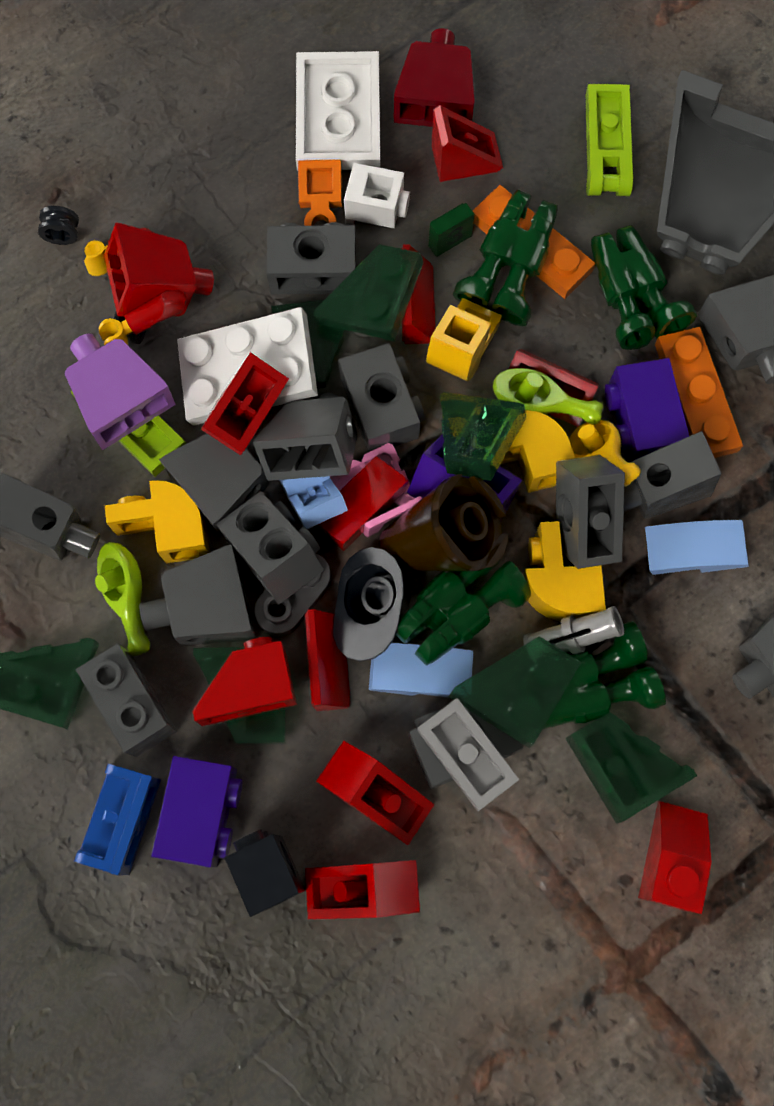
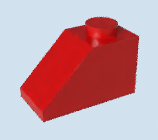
M260 637L244 642V649L232 651L193 709L194 721L201 726H206L297 705L287 654L282 641L273 642L272 637Z
M346 741L341 743L316 780L317 783L407 846L435 805L381 762Z
M658 801L638 898L678 910L702 914L712 864L708 814Z
M416 860L305 868L308 919L379 918L420 912Z

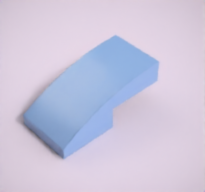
M330 476L279 480L299 520L306 529L348 511L342 494L332 482Z
M742 520L694 521L645 527L649 570L652 575L700 569L701 573L749 567Z
M391 643L385 652L371 659L370 691L410 696L424 694L465 699L471 696L473 650L452 648L441 658L426 666L415 655L420 645Z

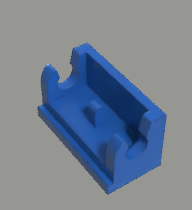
M107 764L105 770L106 777L83 844L81 849L77 851L74 861L114 875H130L161 779Z

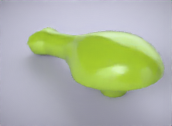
M511 368L500 372L493 381L494 395L502 405L511 411L530 410L543 414L564 413L580 417L589 424H598L601 420L604 408L602 403L596 400L584 401L567 395L549 376L542 372L527 368Z
M115 542L105 543L101 547L97 559L98 575L95 577V584L97 589L102 592L108 605L122 620L128 639L129 653L132 656L141 655L150 649V641L145 634L139 609L142 594L141 571L135 557L125 546Z

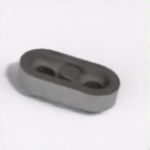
M315 553L324 571L282 602L286 606V612L283 616L276 618L270 615V608L277 602L266 589L260 595L255 604V617L264 632L276 637L293 633L305 619L307 610L313 609L330 587L331 573L329 565L323 557Z

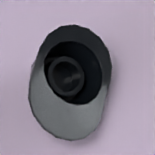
M374 547L359 550L348 559L341 571L333 620V637L338 649L347 658L353 660H371L385 652L395 639L400 619L409 608L411 600L410 586L403 575L397 559L386 550Z

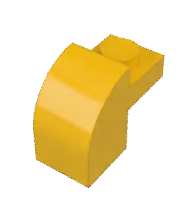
M462 298L457 307L450 305L431 336L426 362L467 382L470 381L479 367L482 355L500 325L502 315L465 298Z
M513 411L508 427L509 430L505 431L502 427L491 428L479 434L478 438H474L472 449L497 465L516 460L519 461L528 493L556 486V461L575 458L569 438L563 428L551 417L537 411Z
M159 480L149 481L151 499L136 495L120 498L117 504L104 505L106 523L117 536L155 530L157 553L166 564L193 560L210 553L208 529L205 519L192 496L176 484Z
M559 521L540 522L535 537H530L528 542L530 565H537L538 568H528L523 573L530 587L531 596L528 600L530 605L541 615L561 622L562 618L571 615L577 619L606 610L602 566L577 569L575 566L564 567Z

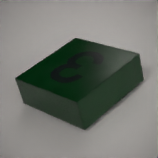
M467 203L460 204L430 222L428 246L436 257L472 237L475 213Z

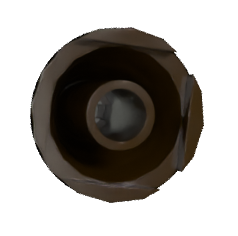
M460 474L449 477L382 531L379 538V549L386 550L394 556L402 571H481L492 567L503 557L508 543V532L502 533L500 518L506 515L495 491L481 478L476 476L467 478Z

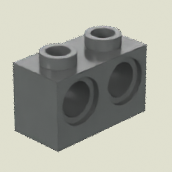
M260 491L216 525L229 545L233 546L238 557L274 600L280 604L324 571L315 555L320 550V546L304 526L298 531L293 527L296 524V520L281 501L273 505Z
M119 643L75 669L124 753L138 757L178 732L135 659Z

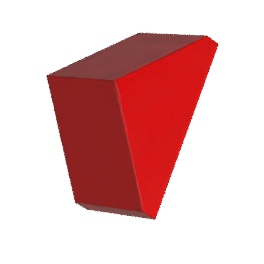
M441 105L434 109L431 147L440 182L496 173L503 168L493 131Z
M250 352L216 401L201 430L241 456L289 378Z

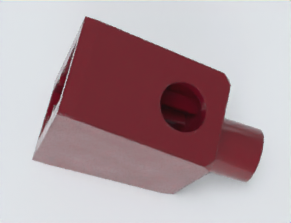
M439 28L431 33L430 42L416 41L411 44L394 93V123L433 127V112L439 105L472 121L475 99L471 50L467 46L454 45L455 35L452 31Z

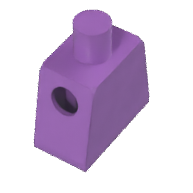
M88 333L79 336L72 342L70 350L78 362L69 366L64 373L86 425L102 450L176 405L165 381L122 339H114L101 347L95 336Z

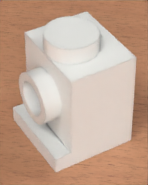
M353 163L344 197L345 223L354 225V221L395 228L397 216L406 217L410 201V192L404 191V172Z

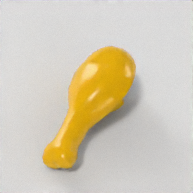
M600 420L598 424L586 422L577 427L571 434L569 441L575 458L601 455L625 472L624 487H627L640 476L641 470L639 466L634 462H626L622 458L620 434L613 423L606 420Z

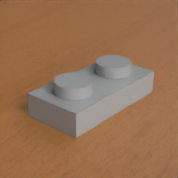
M458 698L417 728L419 734L477 812L519 781V778Z

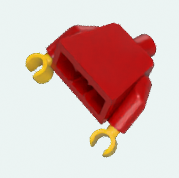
M115 223L111 237L108 240V245L105 246L101 241H90L85 246L86 258L84 263L88 273L92 276H100L108 272L117 316L125 317V320L122 322L109 318L100 323L99 334L101 339L105 341L104 345L114 339H122L128 345L127 335L134 332L137 335L163 320L173 316H181L185 314L193 294L208 296L212 292L214 284L212 270L192 267L187 245L182 240L155 233L148 228H136L122 223Z

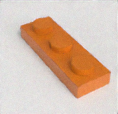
M499 185L473 210L475 213L473 223L487 234L494 222L499 220L512 194ZM527 208L526 217L522 220L519 228L527 231L532 225L531 220L535 215L531 209ZM553 228L549 238V253L542 271L537 277L562 298L566 299L593 272L596 263Z
M696 327L659 336L655 342V347L659 359L670 358L689 436L703 431L714 458L739 452L743 444L701 328Z

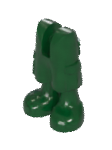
M518 189L511 196L499 220H496L488 230L479 250L485 259L482 265L472 276L457 282L452 295L459 302L462 298H465L487 308L501 268L506 265L510 266V272L494 300L492 311L502 315L501 320L516 326H526L531 318V308L525 299L526 282L528 278L540 275L549 253V238L557 216L558 205L543 200L537 213H535L531 220L532 225L528 231L519 227L522 220L526 217L531 195Z
M632 225L617 230L616 242L608 232L591 238L592 254L596 263L595 266H597L599 272V285L609 307L612 306L613 309H619L621 323L616 329L615 336L622 349L635 350L643 348L652 341L654 335L657 339L659 336L683 331L695 321L697 314L691 303L687 301L669 303L663 296L661 291L668 283L657 258L649 252L641 236ZM635 299L644 302L648 315L640 312Z
M500 560L494 566L481 571H455L454 573L442 571L422 589L417 597V602L400 619L396 636L404 644H407L425 630L426 627H430L434 632L427 637L415 652V655L426 666L441 658L457 644H463L473 639L477 633L490 623L488 609L493 605L502 602L510 607L517 608L523 606L529 600L531 592L528 582L513 562H505L474 595L467 594L466 589L476 579L487 575L499 564Z
M633 621L623 624L624 635L614 637V642L605 651L595 656L586 650L578 654L569 653L553 661L551 666L531 674L515 684L521 700L541 697L554 690H558L560 694V701L548 702L526 713L532 730L551 728L571 722L582 724L610 715L611 704L617 702H638L648 709H656L666 705V695L657 672L651 666L636 670L624 678L604 685L598 681V677L646 662V644L640 629Z

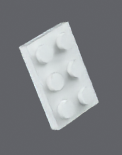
M379 51L296 52L297 171L299 160L341 159L342 170H352L353 163L380 168Z
M301 307L177 339L186 421L193 426L205 422L216 401L250 352L289 378L272 407L318 396L307 314Z

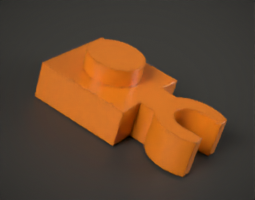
M341 159L298 161L300 208H311L305 216L304 226H314L320 220H324L327 223L337 222L330 208L342 207Z

